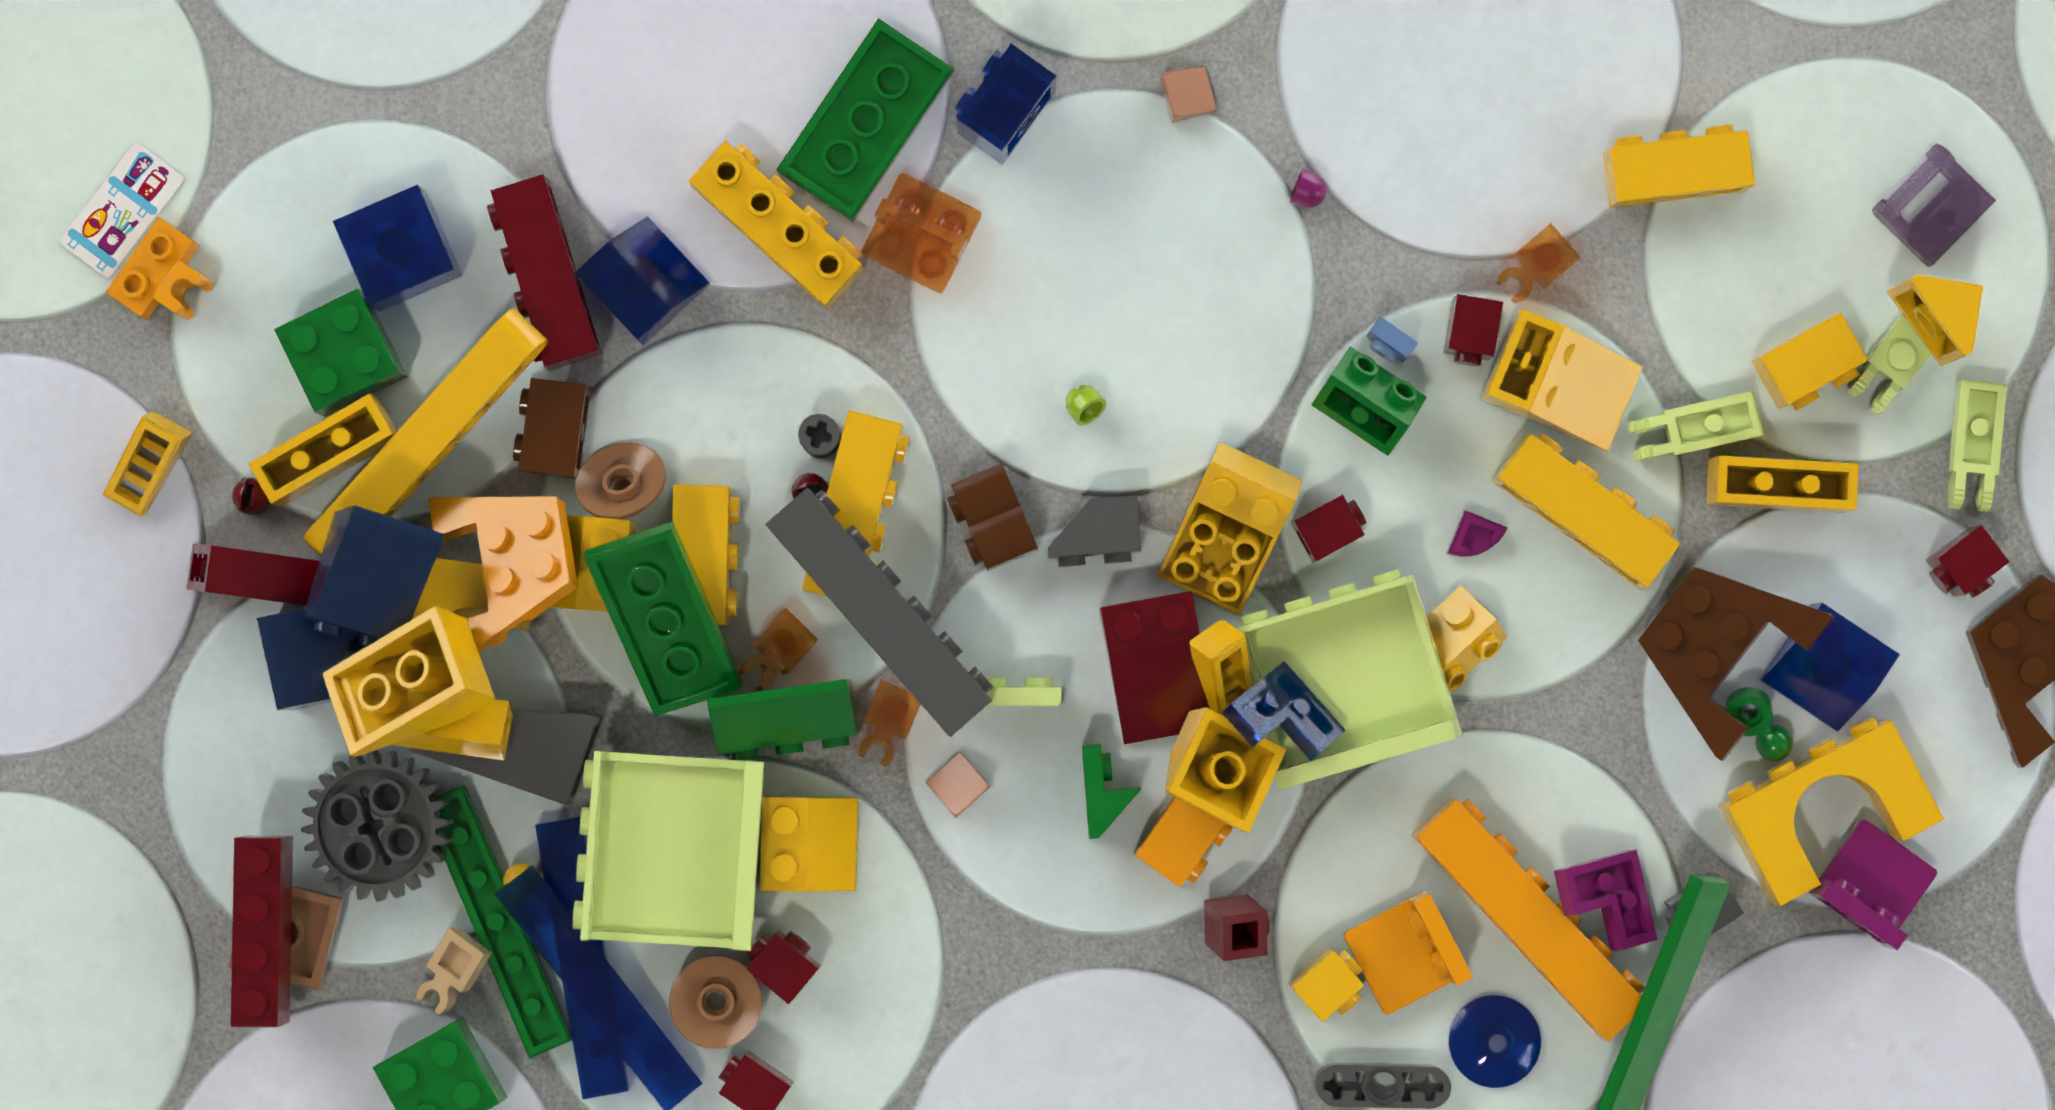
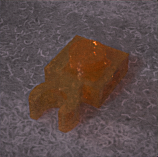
M1550 223L1514 254L1522 266L1520 268L1512 267L1504 270L1497 277L1495 283L1500 286L1509 278L1518 280L1521 286L1520 292L1511 299L1514 304H1517L1530 294L1534 280L1545 289L1581 257Z
M784 608L773 617L752 641L751 644L760 654L745 659L739 665L737 672L743 675L750 671L753 666L757 667L762 673V679L754 689L757 692L762 691L775 682L777 669L783 675L791 672L817 642L818 638L787 608Z
M880 680L863 723L875 727L873 735L866 737L861 742L858 756L864 758L869 746L877 743L882 745L885 750L881 765L886 767L890 764L894 756V747L891 743L893 736L895 735L907 740L921 705L910 691Z

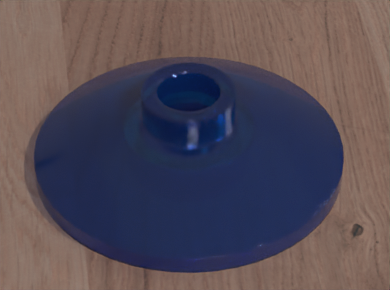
M1486 995L1470 1001L1456 1014L1449 1030L1448 1045L1455 1066L1467 1079L1480 1086L1501 1088L1519 1082L1533 1069L1540 1054L1541 1034L1534 1016L1520 1002L1502 995ZM1496 1034L1502 1035L1505 1039V1046L1500 1051H1492L1489 1047L1490 1038Z

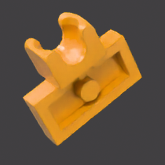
M158 217L111 283L106 293L147 321L160 303L180 317L190 320L194 317L195 313L185 303L184 295L186 291L191 287H200L204 291L210 292L214 289V283L187 265L200 245Z

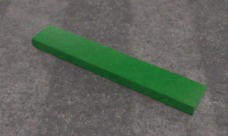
M461 785L436 796V801H450L447 807L440 810V816L453 819L452 824L441 827V833L452 838V842L438 846L440 851L446 856L445 863L480 944L492 952L488 959L489 966L529 1059L574 1039L517 904L504 888V874L466 785Z
M1691 874L1596 1110H1640L1731 884L1727 881L1713 876Z

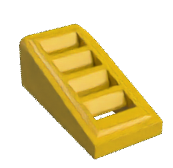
M151 411L143 415L102 495L135 514L144 517L175 466L192 433L157 412ZM151 432L159 436L160 438L168 441L169 445L167 446L164 443L158 441L157 439L151 437ZM144 447L162 458L160 462H157L140 451ZM133 463L152 473L151 480L132 470ZM124 479L145 490L143 496L141 497L123 487L121 484Z
M1220 620L1190 640L1192 658L1210 709L1231 719L1251 705L1255 699L1245 634L1228 622ZM1234 688L1237 689L1231 694H1229L1227 697H1225V695L1232 691Z

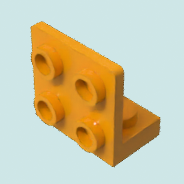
M1425 891L1344 932L1343 936L1357 964L1363 969L1362 973L1385 1015H1389L1449 983L1458 986L1473 978L1433 898Z

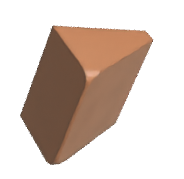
M1205 66L1161 74L1160 80L1172 123L1217 111Z
M961 752L926 782L955 817L959 816L991 787Z

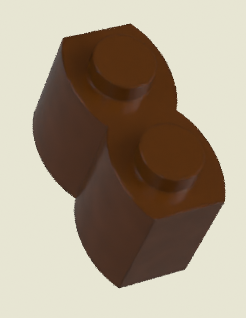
M1002 463L951 484L955 495L948 497L947 500L956 522L960 523L966 520L973 537L964 541L975 566L984 562L988 572L1038 551L1035 539Z

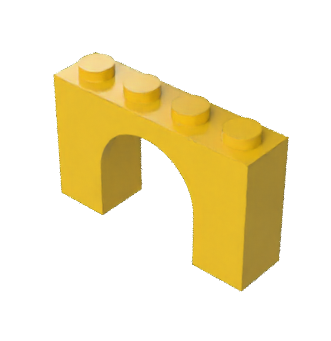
M436 558L411 620L434 606L466 619L487 612L489 608L482 564ZM525 619L512 629L530 631L531 621ZM495 699L455 723L397 742L393 746L505 760L513 719L509 701Z
M1874 716L1864 719L1849 728L1851 736L1838 743H1835L1833 738L1827 739L1808 750L1810 758L1796 765L1792 759L1785 761L1767 771L1770 779L1754 787L1752 781H1749L1726 793L1729 800L1719 805V808L1770 904L1782 906L1821 885L1796 837L1794 813L1804 791L1822 778L1841 775L1859 784L1870 797L1889 835L1894 840L1905 841L1944 820L1892 720L1876 722Z

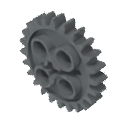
M374 750L367 753L366 763L361 755L357 757L349 755L350 768L343 761L333 763L336 777L329 773L320 774L318 778L325 789L309 790V796L317 804L316 806L302 809V813L313 818V824L302 827L301 832L313 834L314 841L308 843L304 850H318L320 856L314 861L312 867L318 868L327 865L329 871L324 881L328 883L341 878L340 893H347L354 886H357L356 895L358 900L366 899L371 890H373V895L377 902L387 898L389 888L394 898H399L405 895L404 883L413 891L422 887L418 874L425 878L433 877L436 874L429 863L430 861H445L446 856L437 847L438 845L452 842V838L441 833V827L452 824L453 819L441 817L440 810L447 807L450 801H436L434 795L440 790L442 784L436 783L427 786L425 780L430 770L425 768L413 773L414 758H405L398 765L396 751L387 752L382 761L379 751ZM388 784L393 785L399 792L400 801L396 808H391L384 801L383 792ZM364 786L369 788L368 797L363 794L362 789ZM345 798L350 799L356 806L357 814L353 822H348L341 814V804ZM382 819L384 828L373 832L370 823ZM402 828L407 829L414 838V846L410 853L402 850L398 844L397 837ZM359 842L365 844L371 853L370 863L367 867L358 863L355 858V848ZM386 853L392 859L390 865L385 862Z

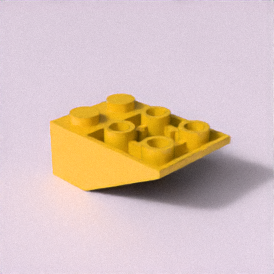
M1522 308L1513 317L1480 399L1608 452L1643 367L1566 326Z
M1219 441L1157 577L1187 591H1192V593L1240 615L1297 500L1303 480Z

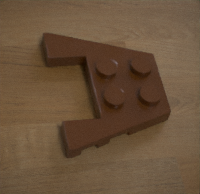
M1694 567L1638 641L1715 757L1723 761L1750 727L1716 702L1712 696L1770 622L1805 650L1810 651L1836 617L1829 612Z
M2043 575L2035 576L1965 632L1985 687L1989 688L1998 713L1996 716L2001 730L2005 731L2012 750L2010 752L2011 757L2018 768H2024L2055 743L2026 706L2029 700L2055 680V583Z

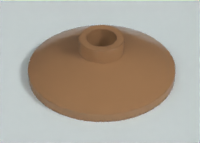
M638 443L613 444L595 452L580 467L578 476L575 479L576 497L582 508L595 517L611 519L633 517L648 509L659 498L665 486L666 470L659 455L645 445Z
M711 955L691 962L678 974L670 991V1014L679 1032L690 1042L710 1049L727 1048L745 1039L755 1028L762 1011V993L756 977L746 970L747 967L744 964L727 956ZM713 992H720L725 996L726 1004L723 1008L715 1009L709 1004V996Z

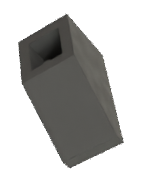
M1137 495L1091 498L1048 547V559H1058V567L1086 565L1085 557L1104 555V564L1132 562L1131 553L1141 552Z

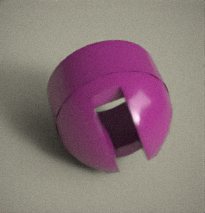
M1303 168L1297 178L1289 202L1302 208H1312L1321 204L1326 197L1327 188L1325 182L1320 175Z

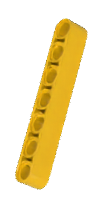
M515 308L507 311L306 532L303 540L321 557L334 512L353 505L392 517L542 352L548 340Z

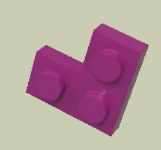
M1637 849L1618 852L1554 870L1564 916L1578 915L1601 908L1611 951H1621L1658 940Z

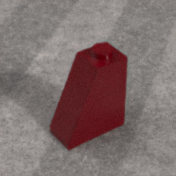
M193 544L186 589L306 606L320 560L213 545Z

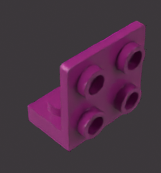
M1861 819L1818 878L1821 885L1810 890L1809 893L1882 946L1898 950L1908 936L1899 928L1935 879L1938 872L1872 823Z

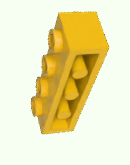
M725 140L688 180L689 184L822 307L828 310L863 272V266L858 261L862 253L844 236H841L837 241L824 230L828 222L810 205H807L804 210L797 206L790 199L794 191L777 175L774 174L770 179L764 176L756 168L760 160L743 144L740 143L734 148Z

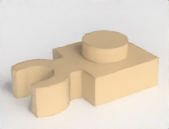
M449 928L426 965L436 975L433 980L427 981L419 987L416 999L419 1001L428 1000L435 990L440 996V1002L434 1012L438 1015L448 1013L456 1002L455 989L460 993L470 991L492 952L460 928Z

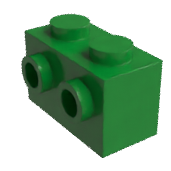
M1350 346L1311 405L1389 456L1410 427L1427 397L1417 391L1410 383L1400 380L1376 364L1372 358L1361 354Z

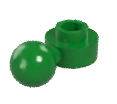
M1754 687L1740 688L1731 693L1727 698L1725 709L1750 727L1744 736H1757L1755 745L1758 753L1769 761H1780L1786 758L1792 750L1793 739L1786 728L1780 725H1771L1773 713L1772 702L1769 696L1764 691ZM1746 704L1756 706L1753 710H1744L1741 707Z

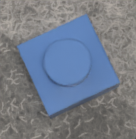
M1382 317L1375 322L1366 337L1373 341L1370 348L1391 363L1395 358L1403 363L1418 345L1415 340Z

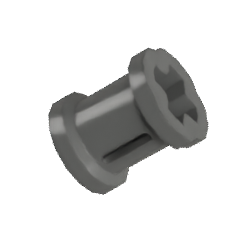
M814 414L804 419L798 432L799 442L804 450L817 458H825L830 454L836 453L842 437L836 422L824 414ZM822 424L827 425L826 431L832 437L830 443L822 442L819 448L813 447L814 440L808 433L811 429L819 430Z

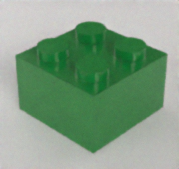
M358 288L274 329L313 411L324 417L354 403L367 394H373L407 377L368 294Z
M464 1017L457 1019L372 1067L395 1110H489L507 1098L504 1089Z

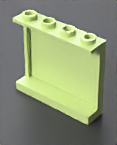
M1399 569L1373 576V587L1357 591L1355 583L1328 590L1330 600L1313 604L1311 596L1285 603L1286 613L1269 618L1267 609L1240 617L1243 626L1236 629L1246 636L1252 684L1269 740L1287 749L1278 768L1279 770L1275 774L1279 790L1454 740L1463 735L1414 575L1401 578Z
M594 751V759L585 760L583 788H591L590 807H582L580 817V835H588L587 854H578L576 882H584L583 901H575L573 911V929H581L580 940L594 939L720 947L751 951L765 762Z

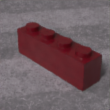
M542 174L490 190L494 203L487 205L489 217L494 230L503 231L507 247L500 249L501 256L508 275L516 273L521 290L514 292L518 311L524 318L529 317L531 324L548 340L545 348L534 359L535 363L542 361L544 367L552 371L603 355L550 181Z
M247 835L234 837L230 1027H280L290 1022L293 836Z

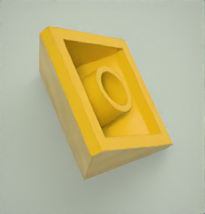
M1917 274L1886 291L1940 366L1966 357L1973 352L1983 285Z

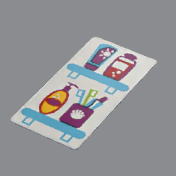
M133 142L61 236L59 243L103 277L109 279L182 185L185 177L139 142Z

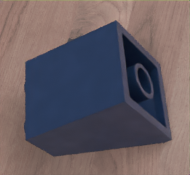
M356 505L334 512L302 619L314 622L313 631L340 638L343 631L359 636V645L363 647L371 645L411 621L445 534Z
M305 608L257 618L277 710H298L332 702L322 673L366 648L358 644L359 636L342 631L341 637L336 638L313 631L314 622L302 619Z

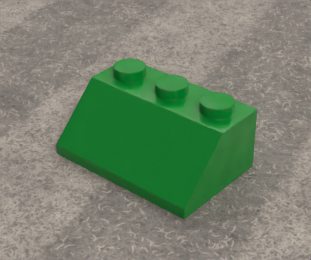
M851 679L707 699L718 754L730 753V760L758 758L757 749L774 746L776 748V755L804 752L803 742L821 740L822 749L850 745V735L859 734Z

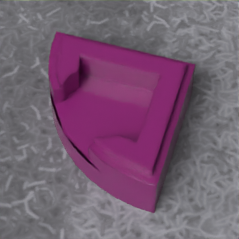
M1464 510L1446 554L1457 557L1481 554L1497 544L1504 536L1508 527Z

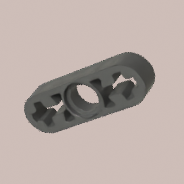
M1329 1063L1318 1071L1315 1077V1090L1323 1102L1333 1107L1432 1109L1443 1105L1447 1101L1451 1093V1083L1444 1071L1431 1064ZM1334 1072H1340V1076L1344 1081L1357 1082L1355 1072H1364L1361 1078V1090L1364 1095L1362 1099H1355L1357 1094L1355 1088L1341 1089L1340 1097H1333L1331 1090L1323 1086L1324 1081L1332 1080ZM1381 1072L1391 1074L1396 1082L1393 1094L1384 1099L1374 1097L1369 1088L1372 1077ZM1410 1072L1408 1077L1410 1083L1425 1082L1426 1074H1432L1433 1080L1441 1083V1090L1433 1091L1432 1098L1425 1099V1094L1421 1090L1408 1089L1410 1099H1402L1405 1089L1402 1073Z

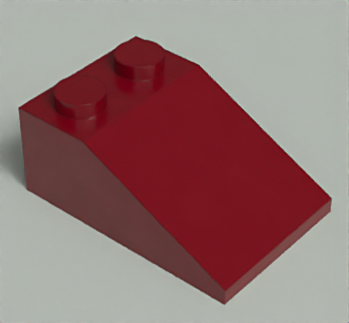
M1192 591L1099 608L1124 745L1179 735L1189 711L1205 707L1210 709L1192 658L1189 643L1191 639L1200 634Z

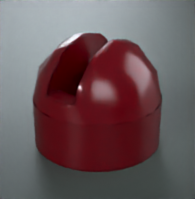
M806 473L799 476L793 483L792 497L794 499L799 495L798 490L820 484L821 490L827 494L828 485L821 476L814 473Z
M256 478L243 479L233 489V503L242 513L258 515L266 511L271 504ZM248 484L254 485L251 495V508L244 507Z

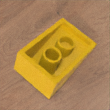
M434 606L322 673L349 753L354 757L455 723L495 700L467 619L437 606Z

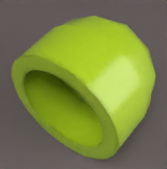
M1080 385L1078 389H1071L1066 397V409L1078 425H1087L1093 422L1103 413L1106 407V400L1096 389L1089 385Z

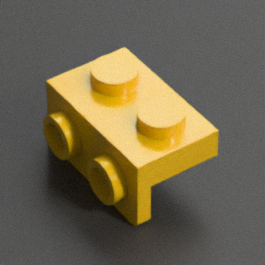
M1461 585L1427 616L1449 692L1460 688L1466 681L1468 674L1479 663L1492 658L1499 651L1502 642L1507 637L1497 619Z

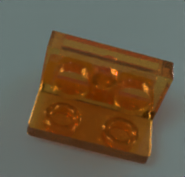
M901 173L887 200L882 198L874 214L876 222L861 252L864 257L942 294L982 215L979 210L907 174Z

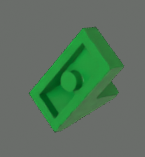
M1101 744L1081 745L1089 839H1096L1106 831L1141 791V787L1104 790V781H1112L1110 753H1101Z

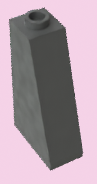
M511 710L513 719L505 760L415 748L408 749V751L546 799L570 805L573 803L584 772L585 760H588L602 717L584 713Z

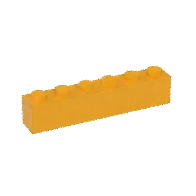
M1450 798L1411 836L1601 1039L1609 1042L1632 1021L1641 999L1640 994L1644 991L1645 987L1628 969H1625L1621 974L1608 961L1614 954L1596 935L1588 939L1576 927L1582 921L1578 915L1564 916L1561 902L1556 905L1545 893L1550 887L1549 884L1532 867L1524 871L1513 859L1518 854L1517 850L1502 834L1498 833L1494 838L1481 825L1486 820V817L1469 799H1466L1461 804L1458 799Z

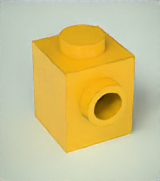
M1330 947L1288 983L1322 1022L1336 1010L1340 1015L1349 1011L1362 998L1358 991L1365 986L1357 977L1363 969L1349 953L1343 950L1337 955Z

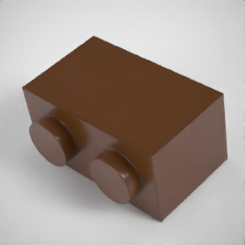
M537 378L530 379V387L522 389L519 402V415L526 416L523 434H516L513 447V460L520 461L518 470L532 474L577 478L582 464L591 396L590 387L585 384Z

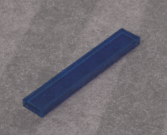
M580 817L536 824L538 846L582 1099L627 1092L630 1090L605 943L604 940H580L581 929H573L575 901H583L584 882H576L578 854H587L586 835H580Z
M529 865L494 893L662 1110H671L703 1084L591 939L580 940L581 929H573V916L533 865Z

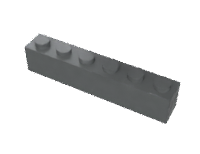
M807 487L765 525L944 732L951 737L993 701L987 694L993 688L992 684L976 666L969 672L956 658L963 651L945 631L939 636L932 631L926 624V621L932 615L915 596L906 601L895 588L901 582L900 578L884 560L877 566L864 552L871 545L853 525L845 530L834 518L840 509L823 490L814 495Z

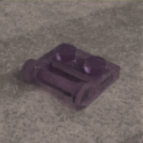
M1938 143L1926 153L1927 159L1887 200L1881 199L1872 208L1875 217L1928 268L1933 266L1996 201L1956 162L1951 152ZM1940 172L1949 181L1907 222L1900 212Z

